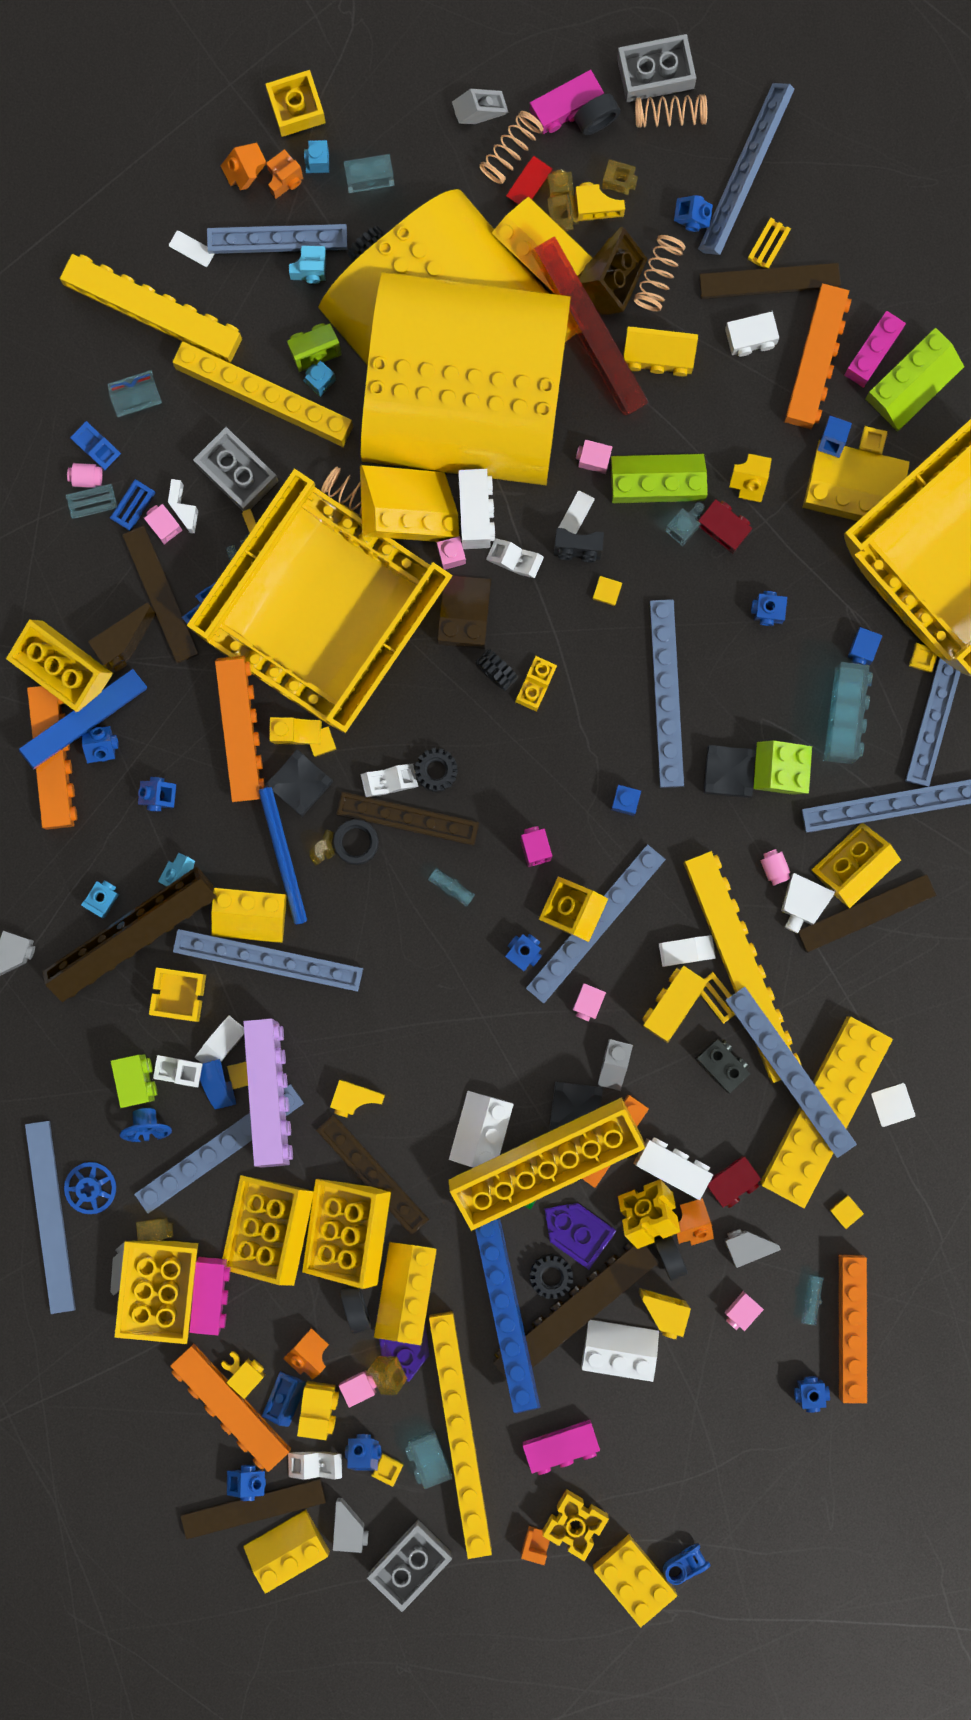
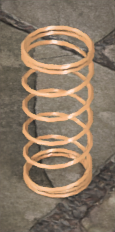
M674 95L672 98L670 115L666 99L662 96L658 104L657 117L653 99L651 97L647 99L644 117L641 98L637 97L635 102L636 126L641 128L643 123V127H646L649 100H651L655 125L658 127L662 98L665 104L668 126L670 127L672 108L675 98L682 126L687 97L690 102L693 125L696 124L699 97L700 120L702 125H706V95H698L695 112L693 111L690 96L686 95L682 115L677 96Z
M520 111L518 116H516L517 125H510L508 127L510 135L501 136L503 145H494L495 155H486V162H481L480 164L481 171L498 184H503L506 177L488 162V157L492 156L499 159L510 170H513V167L498 156L495 147L505 148L515 159L521 160L517 153L506 147L503 137L512 138L522 149L528 151V147L512 135L510 128H519L528 138L536 141L534 135L520 126L518 118H520L524 125L536 133H542L544 130L540 121L526 111ZM526 119L535 123L539 129L531 125ZM485 167L493 171L500 179L493 176Z
M658 236L657 242L661 246L653 248V253L656 257L648 260L649 266L652 269L644 271L647 281H642L639 284L643 292H639L634 296V302L647 310L661 311L662 305L658 301L663 302L665 299L659 295L646 292L641 287L642 283H652L664 290H669V287L660 282L651 281L646 276V272L655 271L664 277L674 278L672 274L666 271L655 269L650 264L651 260L657 259L667 265L678 267L676 262L660 258L655 253V249L664 248L679 256L683 255L682 251L685 250L686 246L684 243L672 236ZM661 239L672 241L681 246L682 248L668 245ZM638 299L646 300L648 302L655 304L658 307L647 305L639 301Z
M335 467L326 478L321 491L323 493L328 492L329 497L335 496L340 491L339 504L345 503L351 497L349 510L353 511L361 505L360 501L357 506L351 509L352 501L361 482L341 502L343 490L351 475L347 477L334 494L330 495L331 487L341 471L340 468ZM361 506V509H360V517H361V518H362V506Z

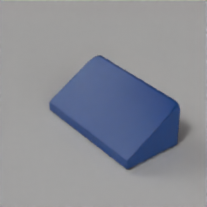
M279 1372L262 1417L279 1426L289 1427L306 1382Z

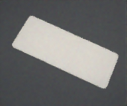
M176 231L169 243V247L205 267L209 265L214 254L208 253L207 246L180 231Z
M578 491L559 528H565L569 532L576 534L594 502V498Z

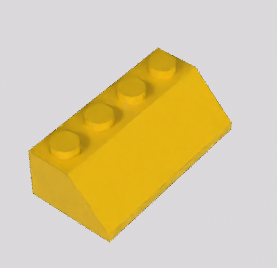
M527 197L509 212L492 232L506 248L557 295L566 296L579 281L585 266L592 259L530 197Z
M29 619L6 658L76 712H79L102 692L113 674L47 623L40 620Z
M389 1242L374 1338L421 1345L437 1249Z

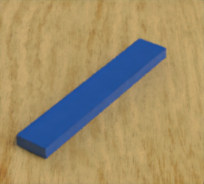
M132 669L102 690L97 697L79 712L72 711L22 746L19 752L34 770L147 690V686Z

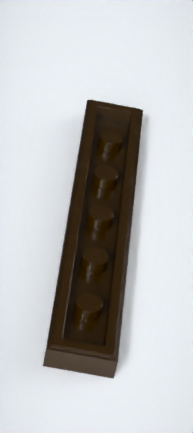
M839 263L705 273L699 276L701 299L819 290L822 283L838 288L841 286Z
M141 526L122 534L176 663L178 664L199 655L187 625L182 619V613L145 527Z
M341 792L337 815L364 820L370 823L472 846L475 844L479 822L347 792Z
M925 874L799 930L798 935L808 953L937 895L928 875Z
M334 1114L316 1130L366 1186L391 1192L388 1210L411 1235L429 1221L425 1213Z
M321 1478L265 1492L264 1496H255L254 1501H241L238 1499L181 1514V1520L187 1540L326 1503Z

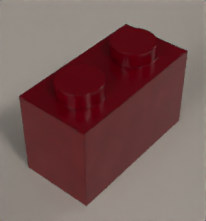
M715 499L698 520L696 526L733 554L751 532L752 527L749 526L751 523L742 515H739V517L731 511V506L726 502H719Z
M742 1155L713 1176L707 1188L721 1207L728 1206V1208H731L740 1201V1195L745 1192L750 1194L759 1187L758 1182L762 1179L746 1157Z

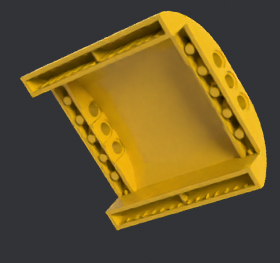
M459 189L444 192L420 206L362 253L332 284L318 308L368 366L374 310L382 272L542 293L549 292L531 271L492 234L494 228ZM569 316L565 342L580 331L579 327Z
M382 272L370 341L362 418L361 461L459 474V470L487 469V476H492L493 479L547 485L571 296Z
M970 419L844 533V538L849 552L861 572L912 632L943 661L971 677Z
M294 468L195 612L187 627L225 656H245L246 662L250 661L251 672L254 676L317 718L346 733L453 575L434 562L431 565L391 538L363 536L362 519L321 492L315 487L314 481Z

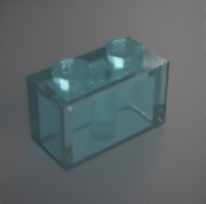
M390 154L344 161L349 193L395 186Z
M435 1430L408 1440L409 1447H406L405 1450L409 1461L415 1462L417 1470H414V1475L418 1484L422 1483L424 1489L452 1479L450 1468Z

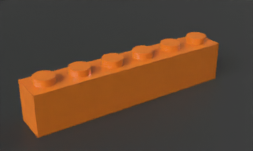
M823 283L821 285L785 423L812 429L814 423H819L822 410L818 408L820 401H825L828 388L824 387L826 378L830 379L832 376L834 365H830L832 356L836 357L840 343H836L838 334L842 335L846 321H843L842 317L844 312L848 313L852 300L848 298L850 290Z
M245 656L217 658L215 665L232 802L261 799L259 790L265 788L264 778L259 776V769H263L262 757L257 755L256 746H260L259 732H254L253 723L257 722L256 708H251L250 700L254 699L253 685L248 683V676L252 675L250 661L246 662Z
M42 686L27 688L33 739L66 716L65 713L62 714L61 704L65 703ZM70 744L36 767L42 828L46 830L74 827V821L77 820V810L75 806L72 807L71 797H75L74 785L69 781V774H72L71 760H67L66 751L70 750Z
M839 1255V1399L842 1403H867V1258L863 1255Z
M195 1344L191 1345L172 1363L171 1368L173 1370L171 1372L174 1377L180 1382L183 1380L189 1386V1393L195 1399L200 1398L206 1404L204 1408L212 1417L216 1415L222 1422L220 1424L222 1429L229 1435L232 1433L238 1439L236 1442L244 1452L249 1451L254 1456L253 1462L259 1469L263 1470L265 1468L269 1472L290 1452L291 1448L246 1399H243L227 1384L228 1379Z

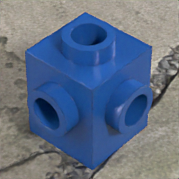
M698 195L677 198L674 221L692 232H697L701 228H708L710 226L713 205Z
M763 591V594L758 595L757 600L752 601L751 614H755L754 621H760V625L774 626V623L782 624L785 621L787 597L777 596V592Z
M110 726L96 727L82 735V747L87 763L115 759V749H119L117 735H112Z
M150 777V781H140L138 805L147 806V810L161 812V808H174L176 784L166 783L164 778Z
M522 934L520 938L515 936L507 946L511 950L505 957L524 972L529 964L534 967L542 957L539 954L541 950L538 946L540 941L531 934L527 937ZM527 947L529 954L522 955L520 949Z
M816 1376L804 1377L802 1381H797L798 1388H794L795 1402L799 1403L802 1409L813 1413L820 1412V1408H826V1401H830L829 1387L825 1386L821 1379H818ZM816 1392L817 1399H810V1394Z
M357 1434L356 1439H348V1445L345 1447V1457L348 1460L347 1468L354 1471L378 1470V1459L381 1458L379 1441L372 1439L371 1435Z
M242 1465L241 1470L227 1471L228 1496L239 1497L241 1501H254L255 1496H264L266 1485L265 1471L255 1470V1465Z

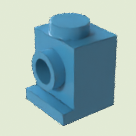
M327 140L308 141L309 149H304L306 173H329V148Z
M320 361L317 365L312 364L305 373L307 376L303 380L321 397L336 381L335 373Z
M104 880L101 884L96 881L81 906L101 918H105L119 894L114 891L116 887ZM99 893L104 894L102 902L97 901L96 897Z

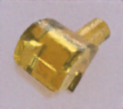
M325 830L322 840L310 850V859L315 865L325 860L324 855L327 860L335 856L331 845L334 835L332 831Z

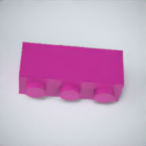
M589 70L530 102V113L542 124L544 128L542 134L548 131L553 133L562 126L561 124L567 121H575L574 117L577 111L590 100L603 95L604 92L593 72Z
M886 311L848 367L845 376L864 388L906 323Z
M538 826L525 829L520 841L527 866L531 867L551 861L552 853L545 829L539 830Z
M198 1257L195 1266L189 1333L219 1335L221 1328L225 1329L226 1314H222L223 1305H227L228 1291L225 1290V1281L229 1282L231 1267H227V1259Z
M591 1420L522 1442L531 1473L537 1472L538 1475L550 1472V1467L559 1464L560 1467L569 1466L574 1463V1459L580 1457L583 1460L593 1458L597 1455L596 1452L600 1451Z

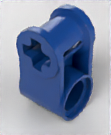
M699 1543L687 1547L680 1554L664 1563L663 1574L669 1583L673 1585L682 1584L711 1566L699 1550L701 1547ZM674 1566H678L681 1569L677 1577L669 1576V1570Z

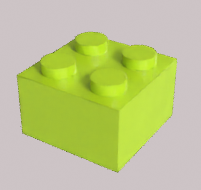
M780 741L757 742L754 789L785 794L809 793L812 746Z
M142 1054L111 1061L120 1108L155 1101L154 1096L157 1095V1087L155 1081L151 1082L149 1073L153 1072L150 1058H146V1055Z

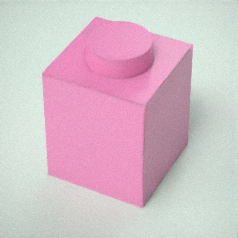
M585 440L584 446L578 447L576 459L580 460L579 467L606 474L612 446Z
M163 504L159 507L157 505L152 507L146 513L145 521L163 544H166L182 531L180 525Z
M460 536L437 542L444 570L466 564Z
M583 984L573 1008L577 1012L576 1017L589 1021L590 1017L596 1019L606 992Z
M743 1291L725 1311V1314L728 1316L726 1321L736 1330L741 1327L745 1331L764 1309Z
M366 1370L339 1384V1388L349 1408L374 1396L376 1393L374 1388L378 1387L373 1375H368Z

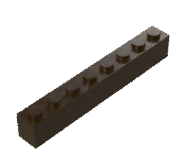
M196 866L42 971L45 985L61 1002L75 996L78 991L87 985L93 984L97 978L106 972L112 971L119 963L131 958L138 950L153 943L160 935L169 932L184 919L190 918L194 912L203 906L209 905L217 897L213 884Z
M629 1241L623 1246L624 1252L618 1257L614 1254L604 1262L606 1267L600 1272L597 1269L586 1277L588 1282L582 1287L579 1284L567 1293L569 1297L565 1301L558 1300L549 1308L551 1312L547 1316L543 1317L540 1315L531 1323L533 1327L525 1333L532 1368L659 1263L646 1246L637 1249ZM499 1349L494 1354L496 1358L493 1360V1364L506 1378L501 1350Z

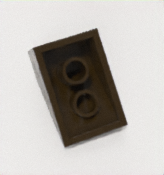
M621 227L585 266L577 284L601 315L624 312L647 262V257L626 229Z
M452 576L442 594L438 645L485 649L491 579Z
M148 602L88 641L109 671H119L127 665L126 661L131 658L154 619L156 613Z

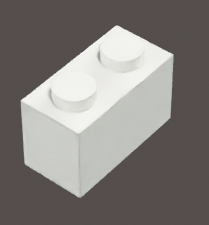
M773 311L727 322L725 327L731 354H738L740 357L752 353V350L760 348L761 351L773 349L779 340Z

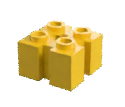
M661 1179L644 1185L643 1192L638 1193L636 1190H632L618 1196L620 1211L626 1217L622 1220L625 1237L637 1249L654 1243V1238L658 1235L664 1239L680 1232L678 1217L672 1211L676 1208L673 1192Z
M307 1381L303 1392L297 1436L326 1440L328 1434L333 1433L336 1416L332 1415V1410H336L339 1392L335 1391L336 1385Z
M566 1489L557 1504V1511L560 1513L557 1517L551 1514L542 1530V1535L560 1546L562 1541L567 1543L568 1552L585 1561L594 1546L593 1538H591L594 1533L598 1536L601 1534L609 1517L606 1512L592 1504L587 1509L583 1506V1498ZM579 1521L580 1528L575 1527V1529H572L571 1522Z

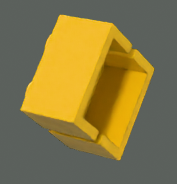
M156 968L153 989L160 990V994H152L149 1015L199 1022L202 1001L198 1000V996H203L206 975Z

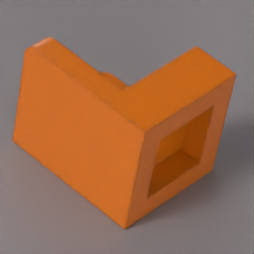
M528 1527L521 1551V1559L545 1565L550 1540L543 1537L541 1529Z

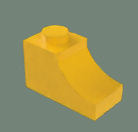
M586 182L576 186L575 198L578 221L624 217V200L609 198L599 189V184L593 185L591 182Z
M270 717V742L274 744H321L322 721Z
M339 1080L330 1107L335 1109V1114L348 1117V1114L353 1115L355 1110L361 1105L367 1103L382 1104L385 1094Z

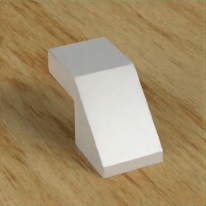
M171 479L168 503L188 531L195 534L198 509L196 506L181 504L184 485L181 480Z
M495 538L486 560L519 575L535 578L544 557L539 553L522 550L512 542Z
M413 764L398 765L381 771L361 774L366 797L385 795L418 787Z
M712 935L659 943L662 967L716 958Z
M228 1016L205 1042L195 1058L202 1064L219 1059L222 1062L243 1037L244 1027L231 1016Z
M157 1055L153 1079L199 1087L202 1063Z
M326 1451L288 1453L289 1477L304 1480L316 1477L340 1479L342 1478V1454Z

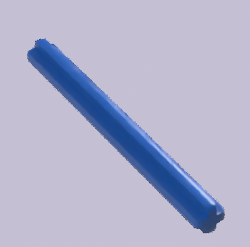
M265 787L259 790L293 922L295 924H302L307 921L273 789Z

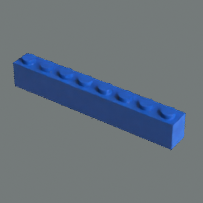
M498 1218L476 1228L475 1231L513 1412L521 1413L541 1407L501 1219Z

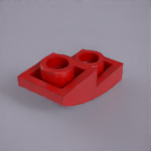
M533 156L506 196L518 205L527 197L533 199L553 168L536 156Z

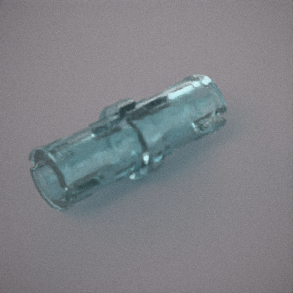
M438 868L434 870L428 879L444 890V894L447 896L451 895L466 907L475 896L474 893L460 885L457 879L453 880Z
M809 1275L806 1296H803L805 1305L801 1323L815 1326L817 1325L819 1304H822L820 1297L824 1278Z

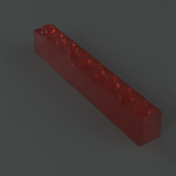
M554 236L530 250L553 292L557 295L571 296L568 318L623 415H629L649 403L556 237Z

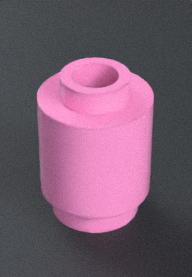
M73 463L72 468H68V482H72V487L95 488L96 486H101L102 467H96V464Z
M775 849L763 854L765 859L760 861L768 881L771 880L773 886L790 879L788 873L791 872L783 852L777 853Z

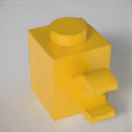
M232 1351L229 1355L234 1358V1364L229 1365L226 1361H223L221 1365L233 1374L227 1381V1384L245 1399L266 1374L263 1372L264 1367L255 1359L253 1361L247 1359L240 1366L239 1355Z

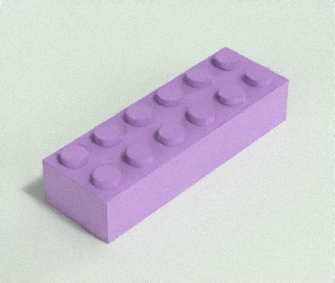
M274 1019L243 1021L254 1166L263 1168L290 1165L289 1160L293 1159L292 1145H288V1136L291 1135L290 1121L286 1120V1112H289V1099L284 1096V1088H287L288 1083L286 1073L283 1074L282 1064L286 1063L285 1050H281L280 1040H284L283 1026H280Z

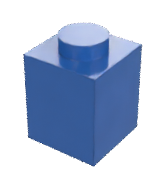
M829 416L818 451L840 458L852 423Z
M860 627L856 632L847 657L852 658V662L857 665H870L874 660L882 635Z
M618 785L611 810L634 816L641 791Z

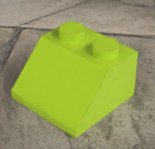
M318 324L312 328V331L305 334L303 332L296 333L287 341L299 372L308 369L312 364L317 365L320 361L324 363L342 355L338 338L331 324Z

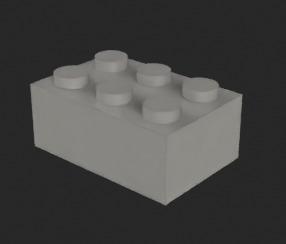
M687 34L618 48L617 60L626 102L636 101L637 97L646 99L694 89L696 74Z
M227 427L193 459L195 465L242 511L252 509L278 482L276 474Z
M417 1520L368 1572L367 1579L403 1612L452 1560L453 1553Z

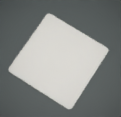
M905 1083L871 1094L882 1127L915 1117Z

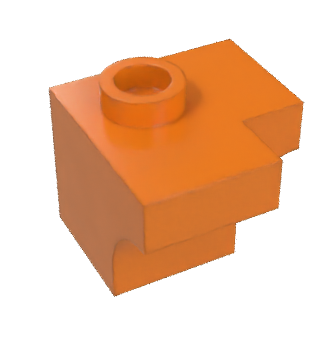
M253 143L235 147L221 164V168L230 186L238 185L240 190L249 188L256 179V175L260 173L267 162L258 144Z
M285 149L266 163L268 171L273 176L268 186L275 199L287 190H293L301 184L303 179L301 166L296 160L291 158Z
M703 1198L680 1205L682 1218L679 1221L680 1232L676 1234L678 1243L690 1241L692 1246L714 1239L711 1221Z
M311 1328L283 1359L300 1375L305 1372L313 1380L326 1367L322 1361V1354L329 1344Z

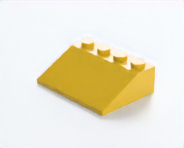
M819 440L802 508L858 521L907 477L910 462L844 446L840 458L818 451Z
M360 466L363 536L435 542L459 537L458 512L445 472Z
M240 1175L222 1258L227 1259V1267H231L230 1272L276 1285L294 1286L314 1191Z
M316 1179L302 1272L361 1289L377 1286L391 1192L370 1186Z
M125 1241L115 1338L187 1344L198 1243Z

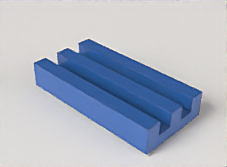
M135 479L110 519L131 531L155 495V491ZM137 487L141 488L121 519L118 518ZM147 492V495L145 496L140 506L130 519L129 523H126L127 519L137 506L138 502L140 501L144 493Z

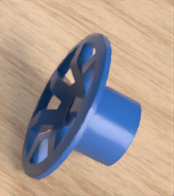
M143 1108L132 1112L133 1126L123 1129L120 1132V1138L131 1142H141L138 1139L140 1135H143L144 1141H149V1134H153L154 1137L162 1139L172 1133V1129L167 1125L157 1124L155 1109Z
M88 1162L72 1169L66 1178L64 1192L68 1203L75 1210L84 1214H97L108 1208L114 1200L116 1182L112 1173L105 1166ZM84 1167H92L89 1177H84L78 1170ZM96 1168L103 1170L108 1177L97 1180L95 1178ZM75 1174L79 1182L76 1186L69 1187L70 1180ZM109 1180L112 1185L111 1195L101 1190V1186ZM69 1191L76 1192L79 1198L76 1204L71 1199ZM98 1196L109 1198L105 1205L98 1208L96 1200ZM83 1202H91L93 1210H86L79 1206Z

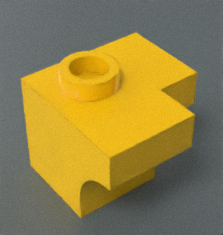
M748 454L745 463L735 464L729 487L740 489L739 498L762 502L772 458Z

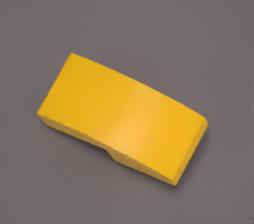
M535 656L517 696L516 703L537 712L557 665Z

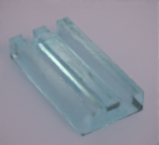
M112 484L66 495L72 519L117 507ZM109 492V494L73 503V500ZM111 499V503L75 511L77 507Z

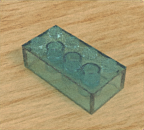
M841 662L835 668L824 761L853 764L859 759V756L862 757L864 742H861L862 733H865L867 719H863L865 710H868L870 696L866 695L868 686H871L873 673L869 672L870 665Z

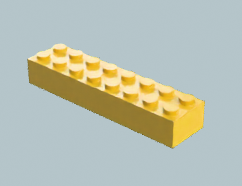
M846 1017L813 1080V1083L845 1128H847L893 1040L853 1017ZM799 1107L759 1184L805 1208L833 1152L801 1107Z
M621 1097L449 1179V1189L472 1231L644 1150L645 1146L642 1136Z

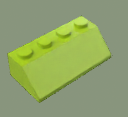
M935 328L868 393L865 399L899 431L964 368V365L952 343Z
M704 454L611 456L612 503L705 501L708 494Z

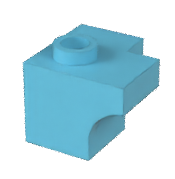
M302 246L300 259L295 263L289 264L291 280H306L307 283L312 284L326 281L325 246Z
M178 853L173 863L168 861L158 882L165 886L170 885L192 870L195 861Z

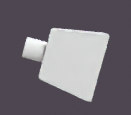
M795 873L791 874L781 909L782 912L790 915L785 928L798 933L803 922L810 925L814 924L835 892Z

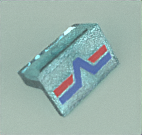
M152 370L107 384L117 417L162 403Z

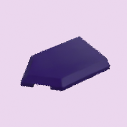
M578 1203L544 1208L550 1242L589 1270L616 1230Z
M426 1323L424 1324L421 1345L379 1339L382 1362L391 1367L408 1382L430 1355Z

